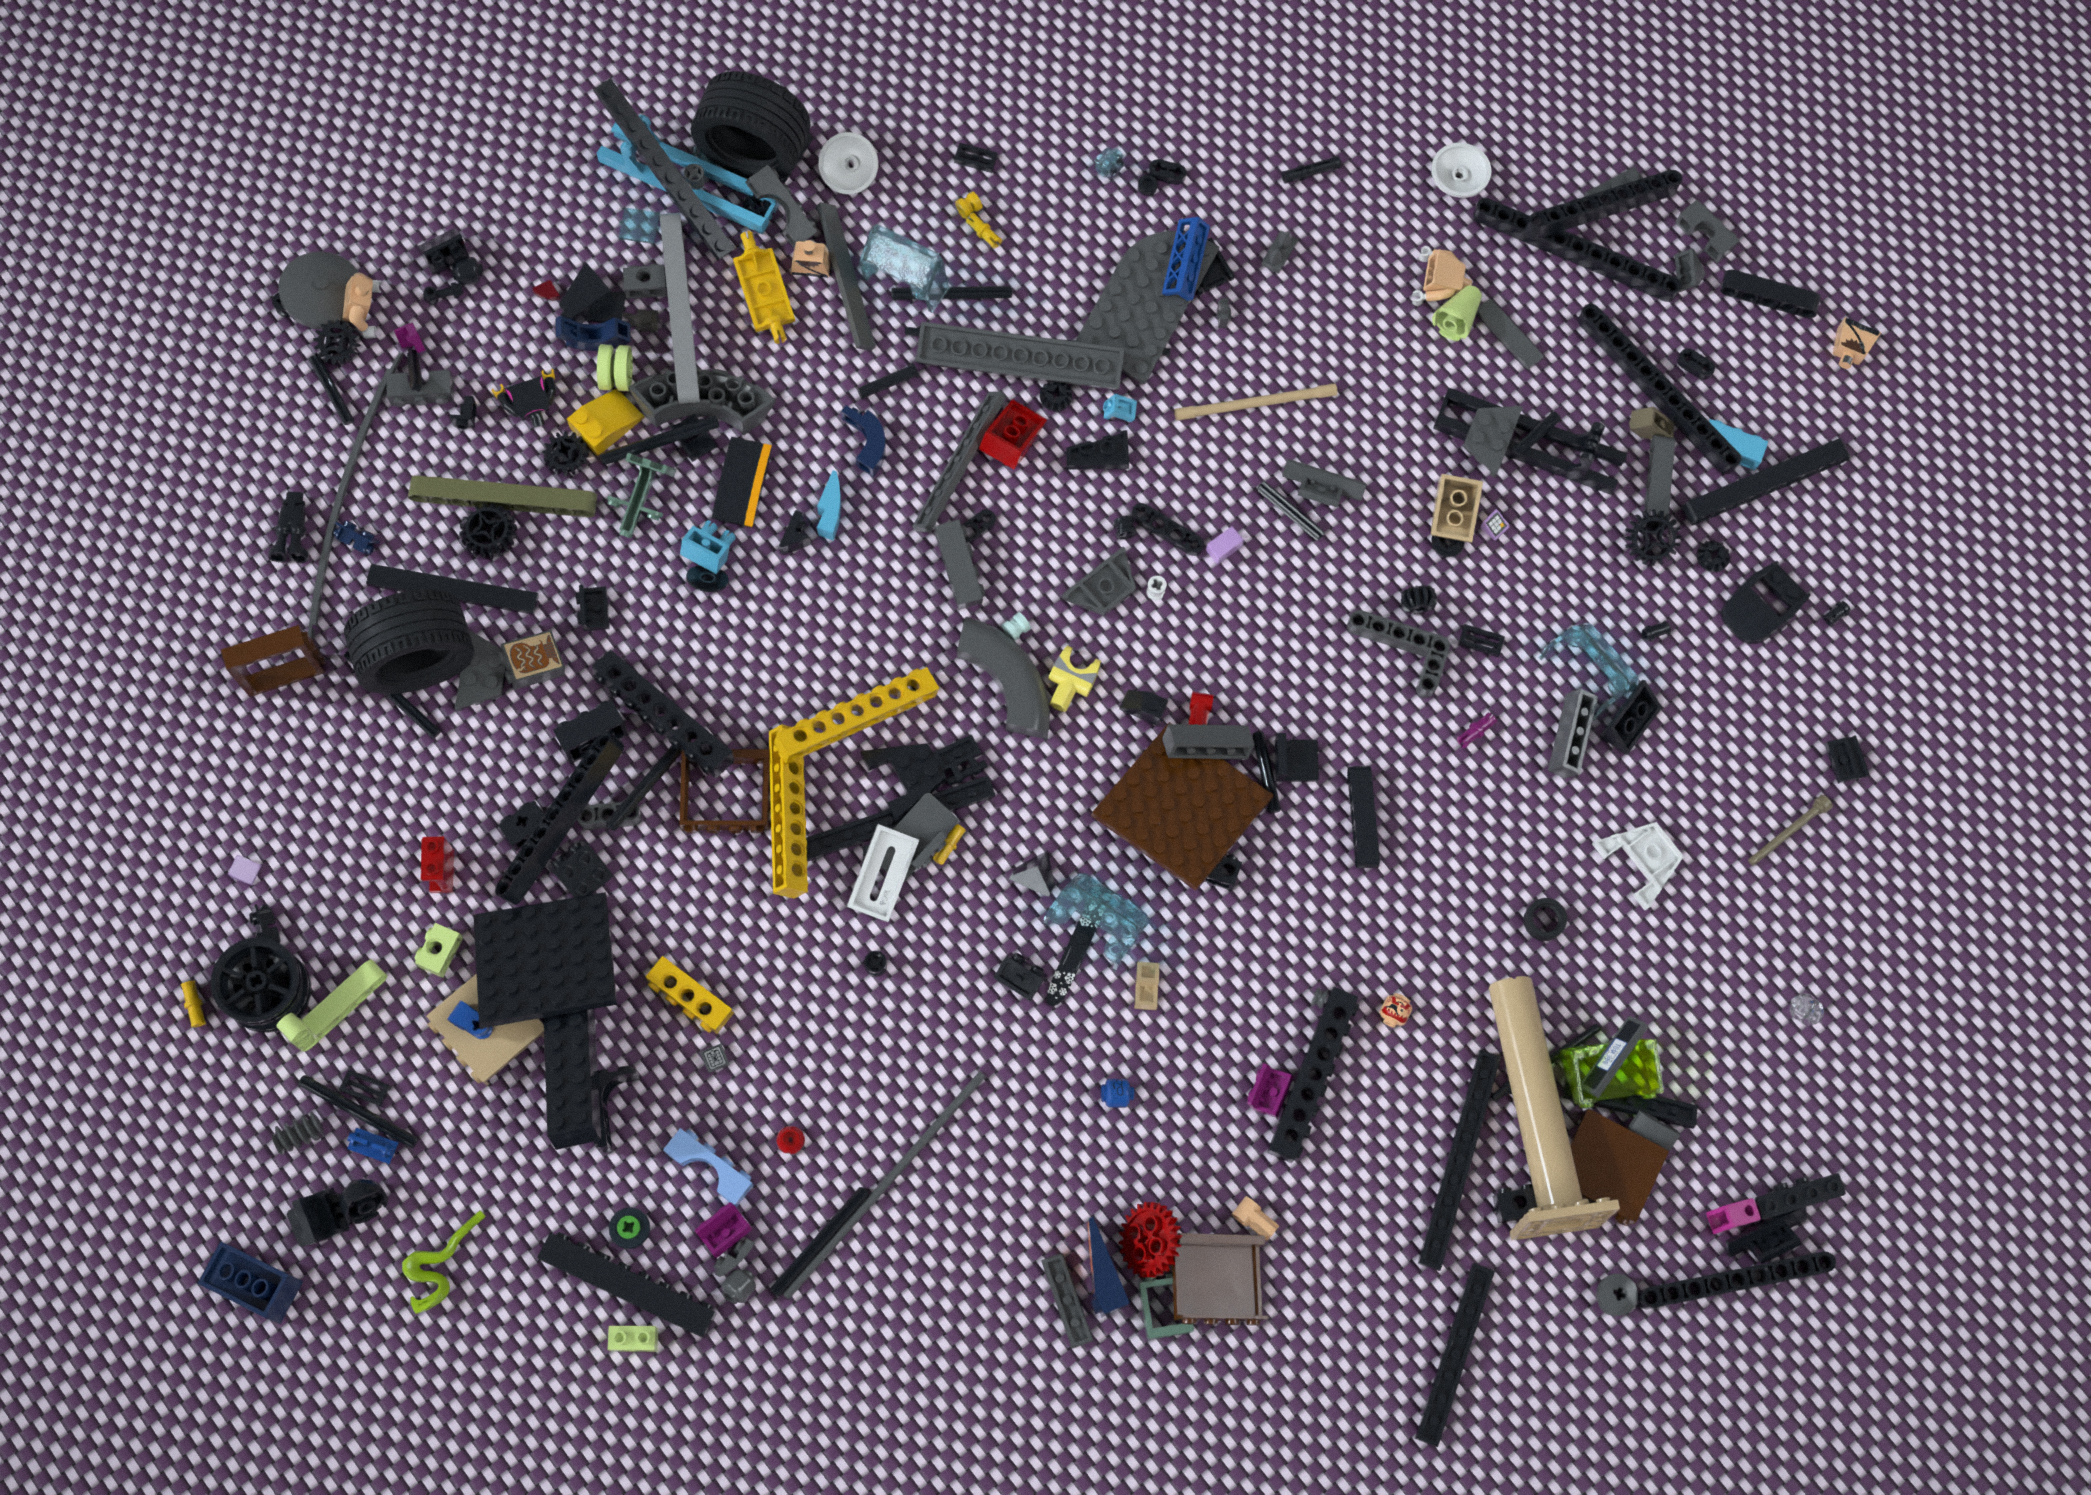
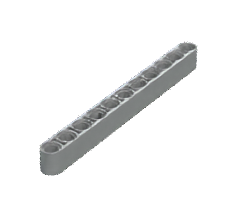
M680 212L660 214L679 404L700 402L681 215Z

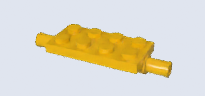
M747 231L748 239L746 233L743 232L740 237L745 250L741 256L733 258V262L755 331L760 332L771 329L774 342L780 344V336L783 343L787 340L782 325L795 322V317L773 249H760L756 245L753 232Z

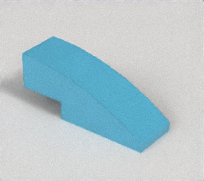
M834 470L817 505L818 514L822 515L817 526L818 535L833 541L838 530L841 515L840 485L837 471Z

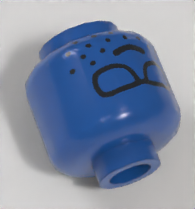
M1107 1079L1106 1083L1101 1086V1101L1105 1102L1107 1107L1126 1108L1130 1100H1134V1087H1130L1127 1079Z

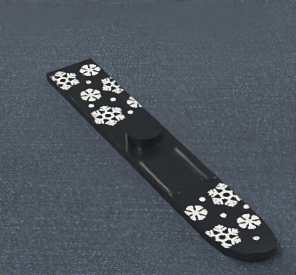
M1094 886L1047 991L1048 1005L1052 1007L1058 1005L1067 995L1111 899V893Z

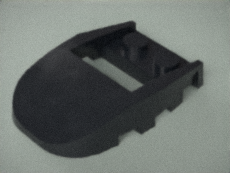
M1778 561L1750 576L1737 587L1723 604L1721 609L1722 620L1725 626L1742 642L1748 644L1762 643L1774 633L1780 632L1811 596L1810 593L1807 594L1778 565ZM1761 579L1789 608L1781 617L1751 588L1758 580Z

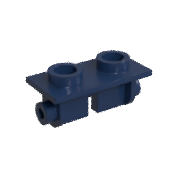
M350 521L335 522L336 525L340 526L333 533L336 539L347 545H351L354 539L355 542L352 548L365 555L373 553V543H380L379 540L374 538L375 535L373 533L356 529L357 525Z

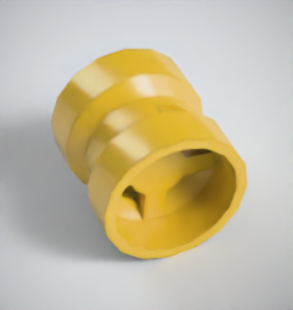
M974 191L968 193L966 198H960L955 201L956 208L964 219L969 217L972 212H978L983 209L981 200Z

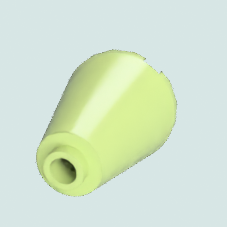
M1465 286L1435 311L1432 323L1434 327L1438 326L1440 329L1439 333L1442 336L1453 341L1467 338L1482 299L1480 290L1475 286Z

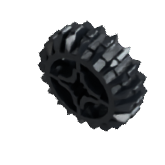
M484 503L481 509L475 505V512L468 510L469 517L463 516L462 520L464 523L460 524L462 531L459 532L460 537L463 538L461 542L466 546L467 551L472 552L476 557L480 554L482 559H485L487 555L493 559L496 553L501 557L502 550L509 552L508 545L514 546L512 539L517 538L515 531L518 529L517 525L514 524L515 519L511 516L510 511H504L501 505L496 509L494 503L491 504L490 508ZM480 522L479 527L474 529L475 526ZM485 525L490 529L492 537L486 532ZM503 533V535L497 540L498 535ZM487 541L490 544H482L481 542Z
M1651 509L1650 516L1647 511H1642L1643 518L1636 514L1637 522L1629 521V524L1633 526L1632 529H1625L1626 532L1630 533V536H1624V540H1630V543L1625 545L1626 548H1632L1629 551V555L1636 554L1634 560L1639 561L1642 558V564L1646 565L1649 561L1651 566H1655L1656 559L1660 565L1663 564V557L1668 561L1671 560L1668 554L1676 555L1677 552L1673 550V547H1680L1681 544L1677 543L1676 539H1682L1681 535L1676 534L1681 528L1673 527L1677 520L1669 521L1671 515L1666 514L1664 516V511L1659 510L1657 516L1655 509ZM1660 521L1652 529L1643 527L1647 522ZM1665 526L1669 535L1667 543L1662 538ZM1638 532L1641 533L1644 538L1643 543L1641 544V549L1639 548L1637 543ZM1645 532L1654 534L1660 543L1652 540L1649 542V535ZM1653 546H1660L1661 548H1663L1658 553L1645 554L1647 550H1651Z

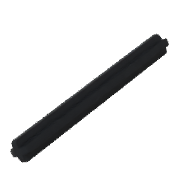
M893 287L891 289V297L893 300L1012 298V287Z
M712 416L600 454V459L604 465L625 459L627 453L637 455L718 428L719 421L716 416Z
M347 650L344 657L352 663L349 651ZM401 693L385 694L431 738L434 739L440 734V729Z
M671 745L606 821L608 829L612 831L617 830L681 755L682 750L680 748L675 749Z
M303 1075L299 1080L298 1085L404 1145L414 1148L418 1143V1137L307 1075Z
M859 1187L772 1285L770 1288L772 1293L777 1297L782 1295L795 1278L869 1196L867 1190Z

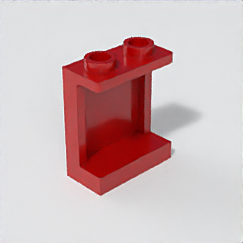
M444 836L422 837L421 880L429 881L430 893L453 892L454 849Z

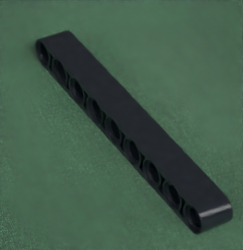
M1677 170L1664 171L1534 212L1528 219L1524 233L1530 239H1539L1675 195L1682 182V174Z
M1839 438L1692 499L1681 508L1689 523L1693 526L1840 465L1850 459L1851 455L1842 439Z
M607 731L597 736L497 883L495 894L512 905H517L523 900L622 754L624 743Z
M1819 1252L1652 1286L1638 1292L1637 1304L1642 1309L1649 1310L1820 1275L1832 1271L1836 1266V1259L1830 1252ZM1820 1257L1826 1262L1825 1269L1819 1264ZM1798 1262H1801L1805 1267L1803 1273L1797 1268ZM1777 1266L1783 1270L1782 1277L1776 1274L1775 1269ZM1755 1270L1759 1271L1762 1276L1760 1282L1754 1278ZM1733 1275H1736V1276L1739 1277V1279H1740V1285H1739V1286H1736V1285L1733 1284V1282H1732V1277H1733ZM1712 1279L1718 1283L1717 1291L1713 1290L1710 1286ZM1690 1283L1695 1285L1697 1289L1696 1295H1692L1689 1292L1688 1287ZM1668 1288L1675 1292L1673 1300L1667 1296ZM1647 1292L1653 1296L1652 1304L1647 1303L1645 1300Z

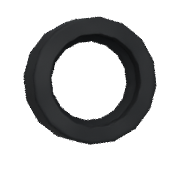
M1552 898L1535 900L1526 909L1524 914L1526 931L1539 941L1555 939L1565 930L1567 925L1565 908ZM1547 907L1556 913L1558 924L1554 930L1544 932L1535 926L1533 914L1538 908Z

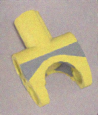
M1068 645L1057 658L1048 677V680L1058 684L1049 704L1061 712L1067 711L1075 693L1088 697L1101 664V660L1095 659L1093 664L1091 663L1085 669L1075 668L1070 662L1073 647Z

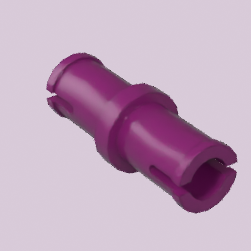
M1488 712L1479 721L1470 724L1469 729L1457 737L1459 745L1464 743L1461 747L1466 748L1475 739L1483 737L1484 732L1497 723L1495 716Z

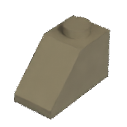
M1654 406L1631 412L1630 430L1640 438L1652 439L1653 435L1673 438L1674 422Z

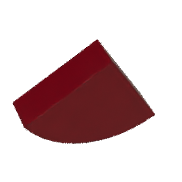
M551 280L532 288L534 294L539 298L549 299L550 301L561 299Z

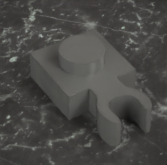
M1220 298V301H1218V328H1226L1228 320H1231V308L1228 306L1229 298Z

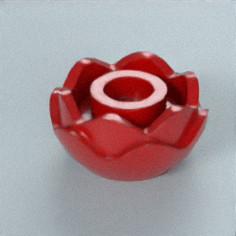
M786 1126L778 1133L776 1142L783 1153L796 1154L804 1146L805 1137L798 1127Z

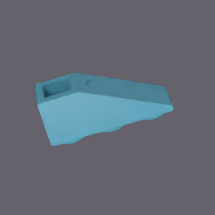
M1710 419L1709 422L1740 453L1741 462L1739 465L1755 471L1762 461L1768 441L1763 440L1760 436L1745 433L1739 428L1727 426L1719 420Z

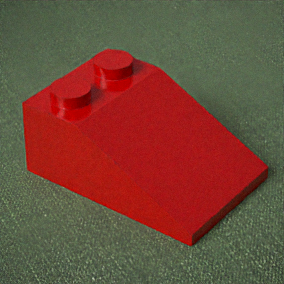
M1012 399L985 432L979 450L1015 470L1041 432L1047 419Z

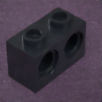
M1226 855L1204 882L1233 891L1242 862L1238 861V858L1233 855ZM1222 868H1231L1233 874L1225 875L1222 872Z

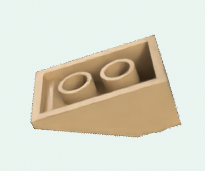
M1446 474L1440 476L1430 535L1472 543L1483 481Z

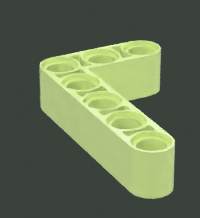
M370 959L361 965L302 1020L295 1014L289 1013L278 1022L277 1028L301 1051H308L387 979V974Z

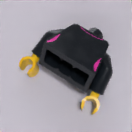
M551 369L552 373L549 375L544 374V370H542V376L506 388L500 384L501 390L495 392L492 388V392L502 408L513 417H520L521 420L530 417L533 428L543 426L545 422L542 413L549 411V407L554 403L556 394L554 370Z

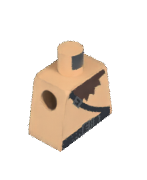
M811 240L796 242L792 258L791 275L829 278L831 258L826 245L814 243Z
M1845 317L1837 328L1833 354L1841 358L1839 366L1849 369L1852 363L1859 365L1881 332Z

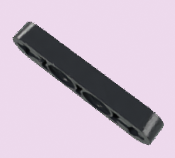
M1138 503L1133 507L1132 517L1135 523L1188 555L1197 556L1202 553L1204 541L1200 536L1147 504ZM1145 511V514L1141 517L1137 516L1138 512ZM1150 515H1153L1150 519V523H1148V518H1150ZM1155 520H1162L1165 526L1157 529L1154 527L1153 522ZM1174 530L1180 531L1182 538L1173 539L1171 532ZM1187 536L1188 540L1185 542V544H1182ZM1197 542L1198 546L1191 549V544Z

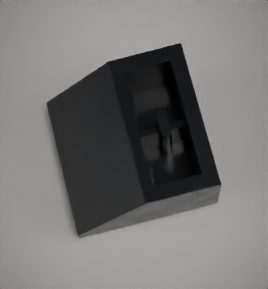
M455 228L418 246L423 259L433 275L444 272L452 264H455L458 258L470 257L461 234Z

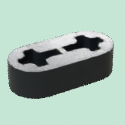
M1155 159L1149 165V175L1154 176L1158 181L1179 185L1186 179V168L1181 164ZM1157 167H1160L1159 172H1155ZM1176 172H1180L1178 177H1175Z
M1683 349L1677 358V363L1681 368L1701 380L1709 379L1715 371L1714 363L1693 349ZM1687 356L1690 357L1688 362L1684 360ZM1704 366L1708 368L1706 372L1702 371Z

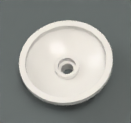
M851 132L837 134L825 143L820 152V174L825 183L836 192L842 194L862 192L872 184L877 175L878 156L876 150L869 140L859 134ZM851 160L855 162L853 168L849 166Z
M1452 143L1444 146L1436 153L1431 165V174L1435 184L1446 194L1458 198H1468L1479 194L1486 188L1491 177V165L1487 156L1479 148L1467 143Z

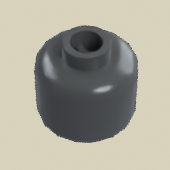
M734 1269L722 1283V1295L733 1304L744 1303L756 1289V1283L753 1280L754 1275L747 1269Z

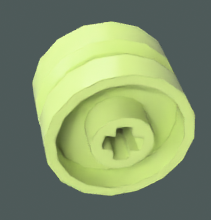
M600 344L597 356V383L599 390H612L615 382L618 391H630L629 386L632 384L633 375L631 346L619 345L615 353L612 345Z

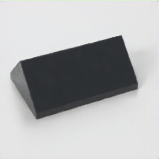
M1641 680L1599 736L1625 755L1629 754L1662 709L1661 704L1646 680Z

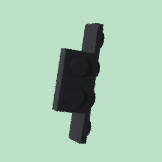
M1839 1173L1818 1179H1808V1176L1794 1179L1795 1184L1787 1185V1182L1774 1185L1775 1190L1756 1197L1755 1202L1761 1219H1767L1844 1196L1846 1192Z
M1806 1207L1771 1217L1762 1224L1752 1226L1749 1230L1732 1236L1726 1241V1254L1729 1257H1733L1749 1249L1758 1261L1763 1264L1800 1246V1238L1791 1228L1807 1220Z

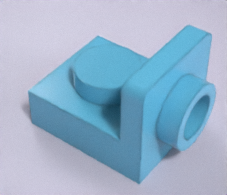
M1114 394L1104 402V419L1108 420L1114 416L1128 422L1134 421L1137 401Z

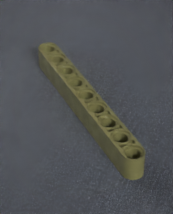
M416 475L411 477L408 493L410 500L421 503L475 507L476 505L479 508H483L484 503L490 508L491 504L494 503L496 509L501 505L504 510L577 517H594L598 497L596 493L586 490Z

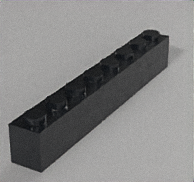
M557 1232L556 1235L549 1233L537 1257L539 1260L705 1339L717 1315L713 1311V1305L705 1301H701L698 1304L692 1301V1295L684 1291H680V1294L671 1291L673 1286L663 1281L656 1284L650 1281L652 1276L642 1271H639L638 1274L630 1271L631 1266L621 1261L615 1264L609 1261L610 1256L600 1251L596 1255L589 1251L591 1247L579 1241L575 1245L569 1242L570 1237L563 1233Z

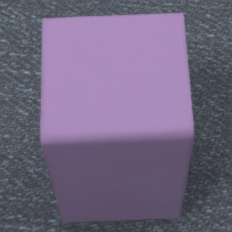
M1231 526L1207 544L1206 552L1218 565L1243 546L1244 539Z

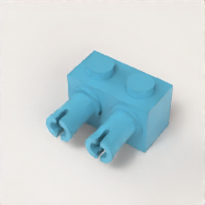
M707 520L701 529L692 526L684 536L680 555L717 574L726 563L729 547L736 539V536L732 532L729 534V531L725 530L722 536L717 539L712 536L718 529L717 525L714 522L711 524V521Z

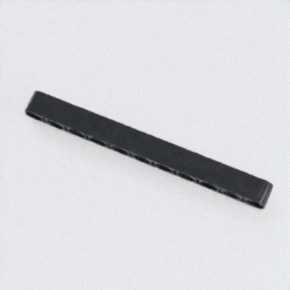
M1480 199L1474 210L1473 217L1475 221L1662 301H1673L1681 289L1682 285L1678 278L1565 230L1539 239H1530L1524 233V228L1530 216L1492 199Z
M1595 304L1585 305L1578 317L1580 327L1651 401L1674 422L1676 427L1721 473H1733L1741 462L1740 453ZM1697 430L1702 431L1704 435L1700 434Z

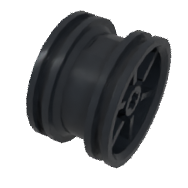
M248 938L230 946L220 955L211 975V991L218 1007L241 1026L260 1033L279 1031L277 1028L278 1022L289 1013H293L300 1018L307 1008L311 997L312 983L309 972L304 964L282 944L267 938ZM273 960L275 964L268 968L267 962ZM248 964H251L252 970L250 972H245L244 968ZM283 977L288 979L285 985H282L280 981ZM257 981H258V982H261V981H262V984H261V985H260V984L255 985V983H256ZM241 985L243 988L237 993L234 992V987ZM278 998V1003L272 1006L271 1002ZM255 1002L256 1007L252 1010L248 1009V1004Z

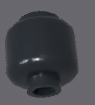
M475 257L458 258L455 264H452L454 280H458V283L461 285L477 284L480 276H484L482 263L478 264Z

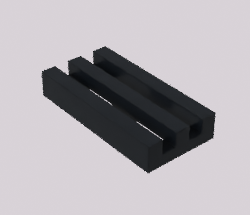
M959 143L954 163L992 173L998 153ZM963 150V151L970 152V153H974V154L971 155V154L964 153V152H961V151ZM979 155L985 156V157H988V158H992V159L990 160V159L982 158V157H980Z
M1464 624L1458 645L1499 657L1505 636ZM1467 632H1470V633H1473V634H1476V635H1480V636H1483V637H1486V638H1490V639L1499 641V643H1495V642H1492V641H1488V640H1486V639H1484V638H1480V637L1478 638V637H1475V636H1472V635H1469V634H1466V633H1467Z
M348 1069L339 1091L382 1107L391 1086ZM353 1076L383 1088V1090L380 1092L350 1080V1077ZM349 1084L379 1096L378 1100L350 1090L346 1086Z

